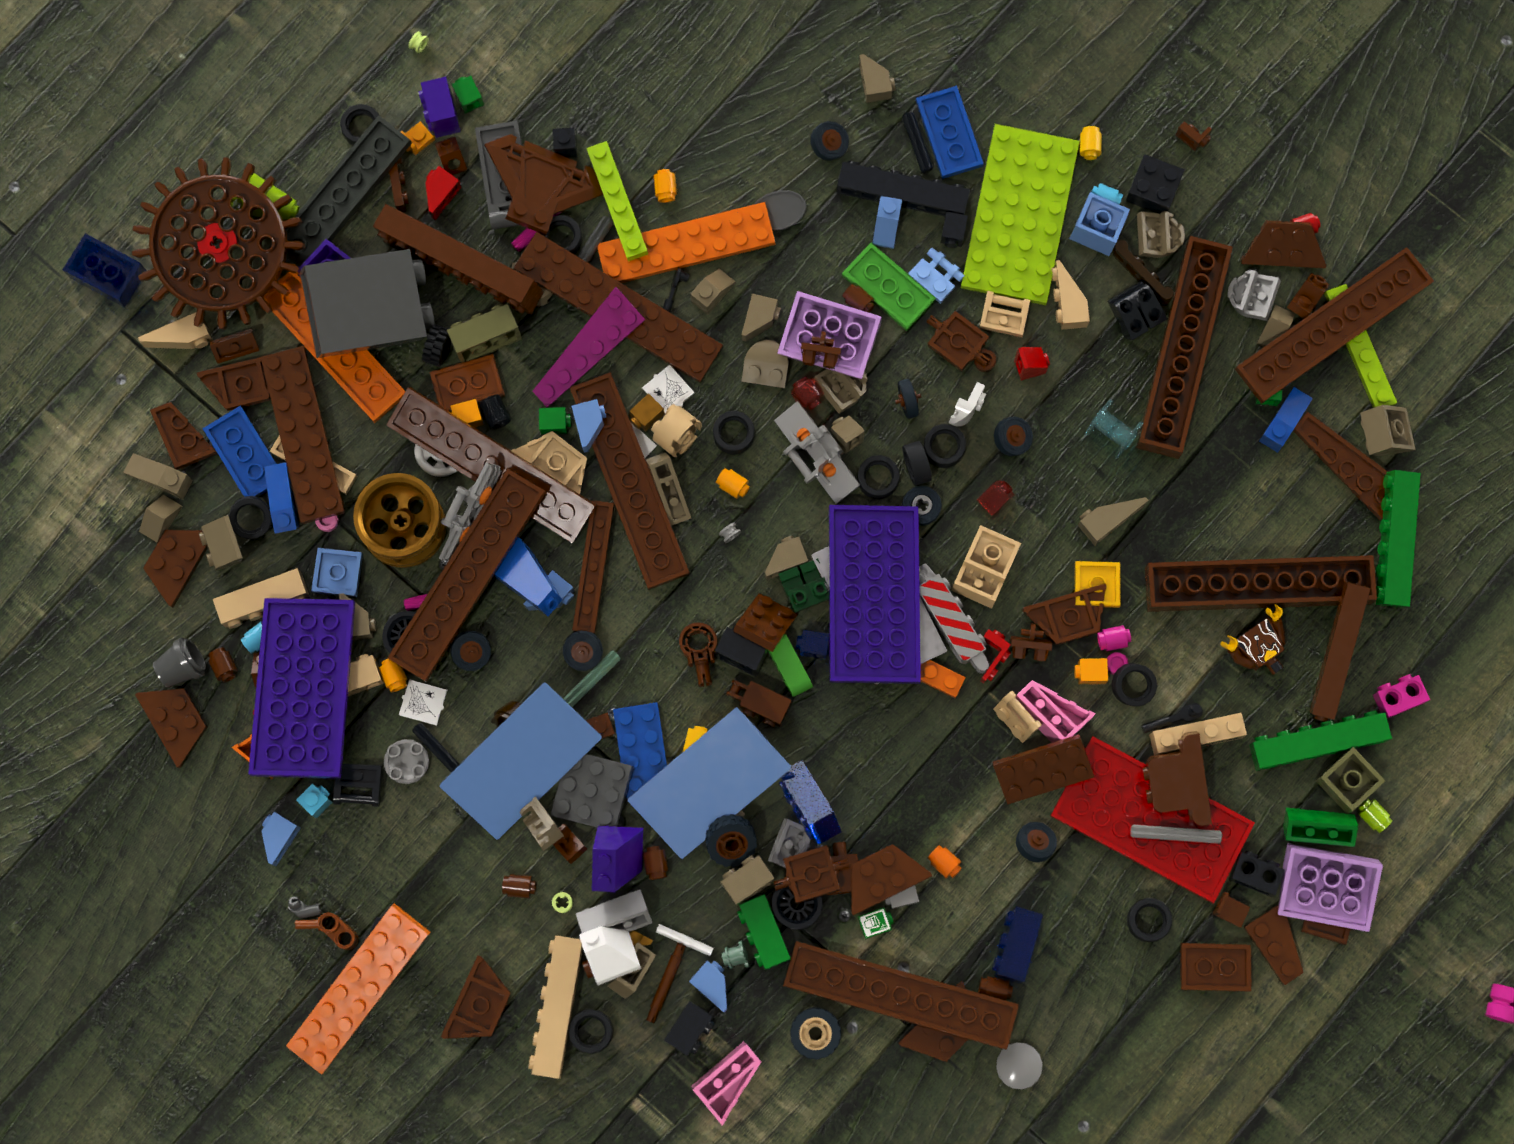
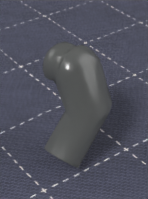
M291 897L288 900L289 910L300 919L321 915L320 904L307 906L298 897Z

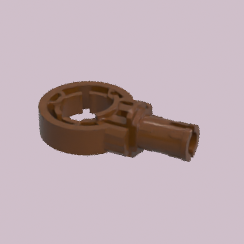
M692 623L686 626L680 634V650L687 658L689 667H693L692 655L694 656L698 686L704 687L703 678L706 680V686H710L712 681L707 653H709L711 664L714 663L717 636L709 625ZM707 632L711 634L713 641H711L710 635H707ZM703 634L707 636L709 643L704 649L694 650L689 647L688 639L692 635ZM687 635V638L685 639L686 645H683V640Z

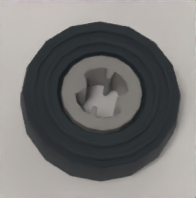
M918 486L909 490L903 498L902 506H918V501L928 504L925 507V511L918 508L919 526L929 525L936 521L942 508L941 498L937 492L926 486Z

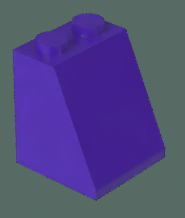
M597 827L592 855V891L616 892L642 872L643 828Z

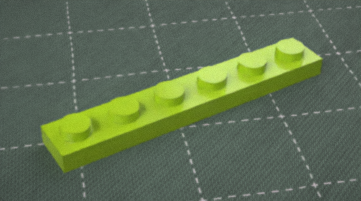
M607 141L588 147L587 152L628 262L648 255L646 245Z
M1344 284L1326 291L1324 295L1327 302L1348 289L1347 285ZM1364 331L1347 343L1346 346L1372 407L1375 408L1380 405L1394 406L1397 404L1396 398L1368 333Z

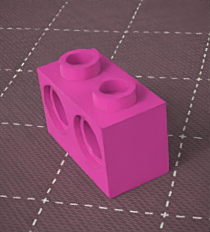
M1411 674L1399 678L1398 684L1391 686L1389 682L1377 688L1378 692L1373 697L1380 712L1385 713L1387 719L1430 700L1419 675L1411 677ZM1407 686L1414 688V697L1407 694ZM1386 694L1394 697V705L1386 702Z

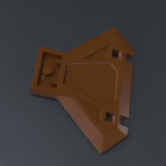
M511 134L484 144L512 198L505 217L506 220L546 235L554 214L603 195L593 168L585 165L584 170L576 168L577 161L526 140L523 146L515 143L517 137ZM512 151L519 153L520 156L512 154ZM575 176L577 178H580V181L573 179L572 177Z

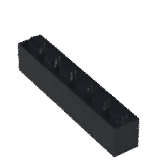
M855 161L842 162L837 183V193L875 202H880L881 196L902 199L901 207L944 217H946V212L964 215L970 189H966L965 186L960 184L948 185L937 179L932 181L925 180L919 175H902L901 172L896 170L889 172L881 170L877 166H861Z

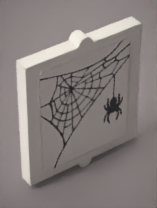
M670 365L658 375L654 374V378L642 387L647 394H650L664 408L665 415L667 409L672 404L683 407V403L695 394Z
M409 680L405 695L402 696L403 702L399 716L437 726L441 710H444L443 704L447 690Z

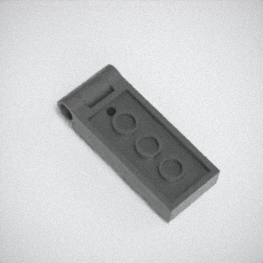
M518 121L477 127L475 132L491 228L494 230L517 226L519 224L505 219L511 202L508 200L512 198L484 144L511 134L517 137L515 143L522 145ZM512 151V154L520 156L519 153Z

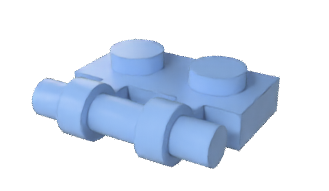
M931 248L927 255L933 260L928 263L922 258L908 274L941 304L955 289V285L950 280L954 277L961 282L965 275L959 271L960 268L956 264L952 265L946 260L942 252L938 253L934 248ZM938 265L947 271L944 276L935 269Z

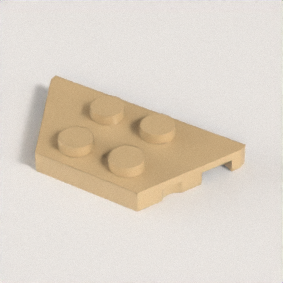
M553 431L517 449L511 450L580 494L587 457Z

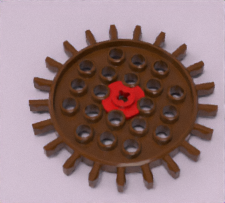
M223 157L221 175H209L208 165L203 158L198 159L200 177L190 181L186 173L180 167H176L174 170L181 182L179 187L170 192L164 184L158 181L154 184L157 190L166 197L160 207L156 208L146 202H141L140 204L146 212L152 213L155 216L150 228L136 225L132 229L141 235H149V248L132 251V256L137 258L150 256L154 267L138 276L139 279L144 282L156 276L159 277L164 286L152 296L155 302L158 303L163 300L170 292L179 299L172 309L171 315L178 318L187 304L197 308L194 318V326L201 327L204 323L206 311L218 313L217 323L221 330L227 329L226 313L235 310L239 311L242 322L245 325H250L251 319L246 307L257 301L261 308L270 314L273 310L271 305L265 300L264 295L272 287L280 294L286 296L290 294L286 286L277 281L282 270L300 274L301 271L295 264L285 262L287 250L305 249V244L302 242L288 241L286 232L288 228L301 225L302 219L294 217L283 221L279 212L282 207L292 201L291 196L285 195L276 202H272L266 194L274 186L276 180L269 176L259 188L252 185L250 179L254 174L255 166L250 163L245 167L241 179L230 176L231 160L227 157ZM223 189V197L215 200L213 196L215 190ZM188 198H193L194 206L191 209H185L184 202ZM236 199L243 200V206L239 210H234L233 202ZM208 208H212L214 211L211 219H205L203 216L204 211ZM256 209H262L263 215L259 220H254L252 217L253 211ZM177 218H183L184 225L180 229L174 227V222ZM232 218L233 226L230 229H224V220ZM197 228H202L204 231L200 239H195L193 235ZM251 228L253 235L250 239L245 240L242 233L245 229ZM168 237H172L174 245L166 249L164 241ZM266 238H271V248L267 250L263 249V240ZM218 239L223 241L222 243H220V248L214 246L215 244H217ZM192 247L194 251L193 256L186 259L183 254L184 250ZM236 248H241L243 251L239 259H234L232 256L233 250ZM211 257L213 265L205 269L203 261L205 258ZM255 258L262 259V266L259 269H253L252 261ZM177 267H182L184 271L180 278H175L173 274ZM231 267L233 270L232 276L224 279L222 275L223 270ZM196 277H202L203 285L200 288L193 286V281ZM246 277L252 279V285L248 289L242 287V281ZM216 287H221L223 290L222 296L219 298H214L212 294Z

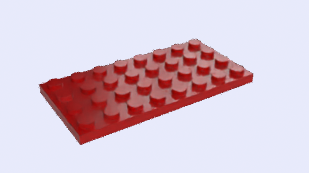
M1092 736L1085 751L1091 764L1094 778L1066 786L1050 817L1213 904L1255 822L1210 798L1211 825L1201 826L1196 824L1194 820L1190 821L1188 809L1158 812L1152 803H1147L1146 790L1150 788L1149 781H1144L1143 767H1146V764ZM1132 825L1218 830L1222 832V841L1220 843L1134 838L1131 837L1130 831Z

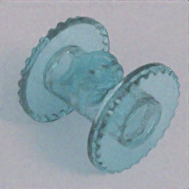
M1110 399L1093 418L1085 435L1088 437L1095 428L1121 446L1114 456L1119 458L1137 437L1143 422L1140 421L1134 429H1131L1108 412L1114 403Z

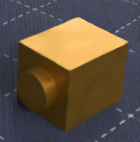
M647 394L630 410L632 417L630 421L637 429L642 428L646 432L656 421L665 415L664 408L650 394Z

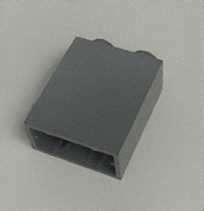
M410 249L306 265L300 271L316 358L418 342L427 337L426 329H431L434 325L431 304L429 302L420 303L417 286L426 284L424 265L421 259L412 260Z

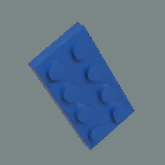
M957 86L917 97L916 104L942 179L983 167L984 163Z
M241 406L202 428L244 497H259L267 492L264 466L277 463Z
M657 702L613 709L620 761L623 764L634 766L626 799L667 766Z

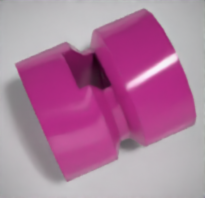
M1493 984L1490 993L1492 1002L1487 1004L1485 1016L1514 1024V988Z

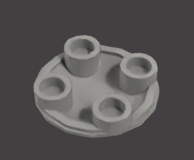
M403 739L388 747L384 757V767L392 780L402 784L414 783L421 779L428 769V754L419 742Z
M1026 1043L1008 1045L1007 1050L1003 1049L997 1058L996 1069L998 1077L1004 1084L1013 1089L1031 1087L1038 1081L1042 1073V1061L1039 1053Z

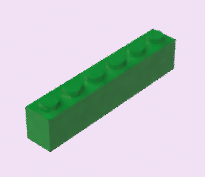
M1393 470L1386 472L1383 479L1385 495L1381 502L1383 519L1379 526L1381 542L1378 544V554L1380 557L1379 564L1376 567V576L1378 577L1376 605L1399 608L1410 607L1421 473Z
M1375 710L1364 713L1363 718L1356 719V716L1353 715L1342 718L1343 722L1334 724L1333 720L1320 723L1321 727L1312 729V725L1298 728L1299 732L1290 734V730L1276 733L1277 737L1268 739V735L1254 738L1255 742L1249 745L1255 770L1260 771L1348 751L1353 747L1358 749L1388 742L1392 739L1386 714H1378V711Z

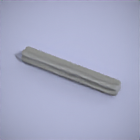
M1132 825L1130 831L1131 837L1205 843H1220L1222 841V832L1218 830Z

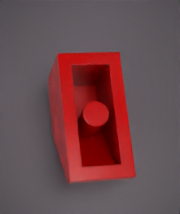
M440 166L429 172L425 182L428 208L434 220L438 218L462 188L460 181Z
M1041 347L1018 348L1014 361L1021 381L1046 374L1050 361L1047 353L1043 354Z

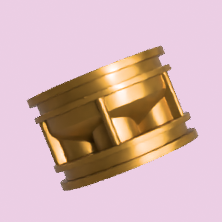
M392 473L378 477L362 490L355 503L353 515L358 536L378 560L389 566L409 568L420 565L433 557L443 543L446 526L440 523L442 518H445L444 511L429 486L412 475ZM388 498H396L398 500L396 511L388 512L384 509V502ZM414 500H421L424 503L422 511L418 514L411 513L409 509L410 504ZM404 519L406 522L404 523L405 526L400 527L398 524H400V520ZM379 521L386 522L388 524L387 532L375 534L373 532L375 523ZM419 525L429 526L423 537L415 536V529ZM397 538H404L407 544L403 549H392L393 541Z

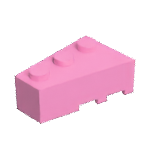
M1032 680L1017 694L1016 699L1035 721L1038 720L1042 724L1039 730L1052 743L1074 736L1096 714L1077 706V703L1071 700L1068 701L1058 696V693Z
M744 1041L691 1086L692 1090L722 1126L761 1063Z

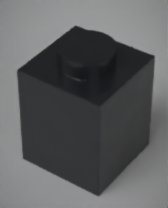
M574 127L552 129L554 152L567 158L577 157Z
M946 212L941 243L949 248L962 247L967 215Z

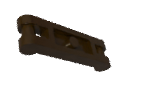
M1117 241L1113 249V256L1138 282L1142 281L1152 289L1160 305H1168L1174 294L1172 288L1164 287L1159 282V277L1144 267L1145 264L1142 259L1134 256L1128 250V243L1126 241Z

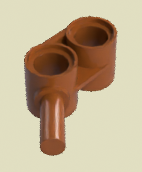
M327 912L318 917V919L295 921L296 929H318L323 931L341 949L351 950L358 944L359 939L356 932L336 914ZM333 917L335 919V926L328 930L325 927V922L328 918ZM345 933H350L352 937L348 945H343L341 942V938Z

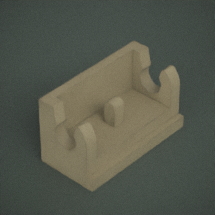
M535 796L532 799L533 801L520 810V814L523 816L527 812L532 811L531 814L523 819V822L544 851L564 835Z

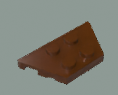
M1266 220L1260 229V233L1251 242V246L1245 256L1241 257V264L1326 268V263L1312 226L1307 222Z
M261 357L197 372V376L227 411L234 410L239 406L246 407L267 402L271 399Z
M165 530L143 567L166 603L172 608L175 606L207 550V545L202 546L199 533L202 530Z
M1106 584L1023 607V612L1041 631H1044V634L1055 645L1096 634L1100 631L1104 604L1100 603L1099 606H1091L1090 601H1104ZM1080 596V601H1085V606L1075 605V597Z
M183 688L136 693V698L177 768H181L190 751H193L197 745V740L202 737L208 728L188 692Z
M892 844L851 865V913L854 916L932 877V874Z
M479 955L473 964L441 1035L443 1039L493 1036L508 1003L511 992L483 957Z
M962 981L956 985V987L966 989ZM916 1025L898 1044L946 1062L968 1039Z

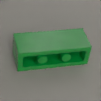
M1286 808L1283 831L1285 840L1355 847L1358 823L1355 814Z
M765 894L740 904L741 910L737 911L741 923H746L749 932L746 933L750 946L755 944L758 953L754 954L758 966H764L765 970L791 960Z

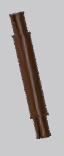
M677 943L651 1006H649L651 1009L646 1021L655 1024L659 1011H662L661 1009L682 961L681 957L686 948L685 945Z

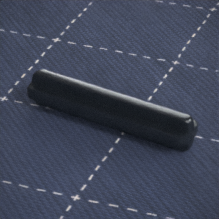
M905 113L902 119L922 173L930 172L933 166L914 113Z
M422 723L417 724L413 728V733L451 773L460 765Z

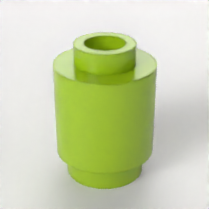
M1366 799L1358 807L1360 809L1358 815L1372 830L1376 829L1380 833L1392 823L1390 814L1375 799L1371 801Z

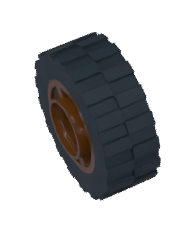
M734 814L724 815L719 819H715L706 831L705 840L708 854L719 865L721 864L724 867L742 865L745 859L756 852L757 839L754 827L742 816H735Z

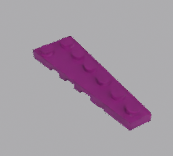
M617 287L613 289L534 388V394L547 408L645 321V318Z

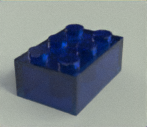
M86 233L62 269L69 278L124 308L141 282L138 276L147 271L140 262Z
M803 760L792 765L791 769L780 777L782 781L778 784L783 791L786 801L789 805L791 804L796 818L802 823L810 840L814 838L817 845H820L842 831L834 811Z
M1015 907L1012 911L1009 910L1007 912L1004 925L1008 926L1007 931L1001 934L998 948H1001L1000 956H995L992 970L995 971L994 976L1019 984L1025 982L1043 914L1020 907Z

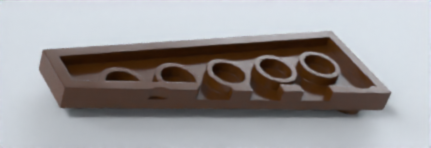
M1307 412L1294 428L1295 434L1381 521L1383 519L1381 502L1385 495L1383 479L1388 471Z

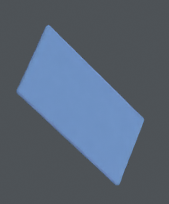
M544 682L440 784V788L498 840L522 817L520 810L533 801L532 799L535 796L539 800L602 739V736Z
M736 707L628 798V802L671 849L683 859L705 841L706 831L715 819H719L724 815H736L791 769V765L740 709Z

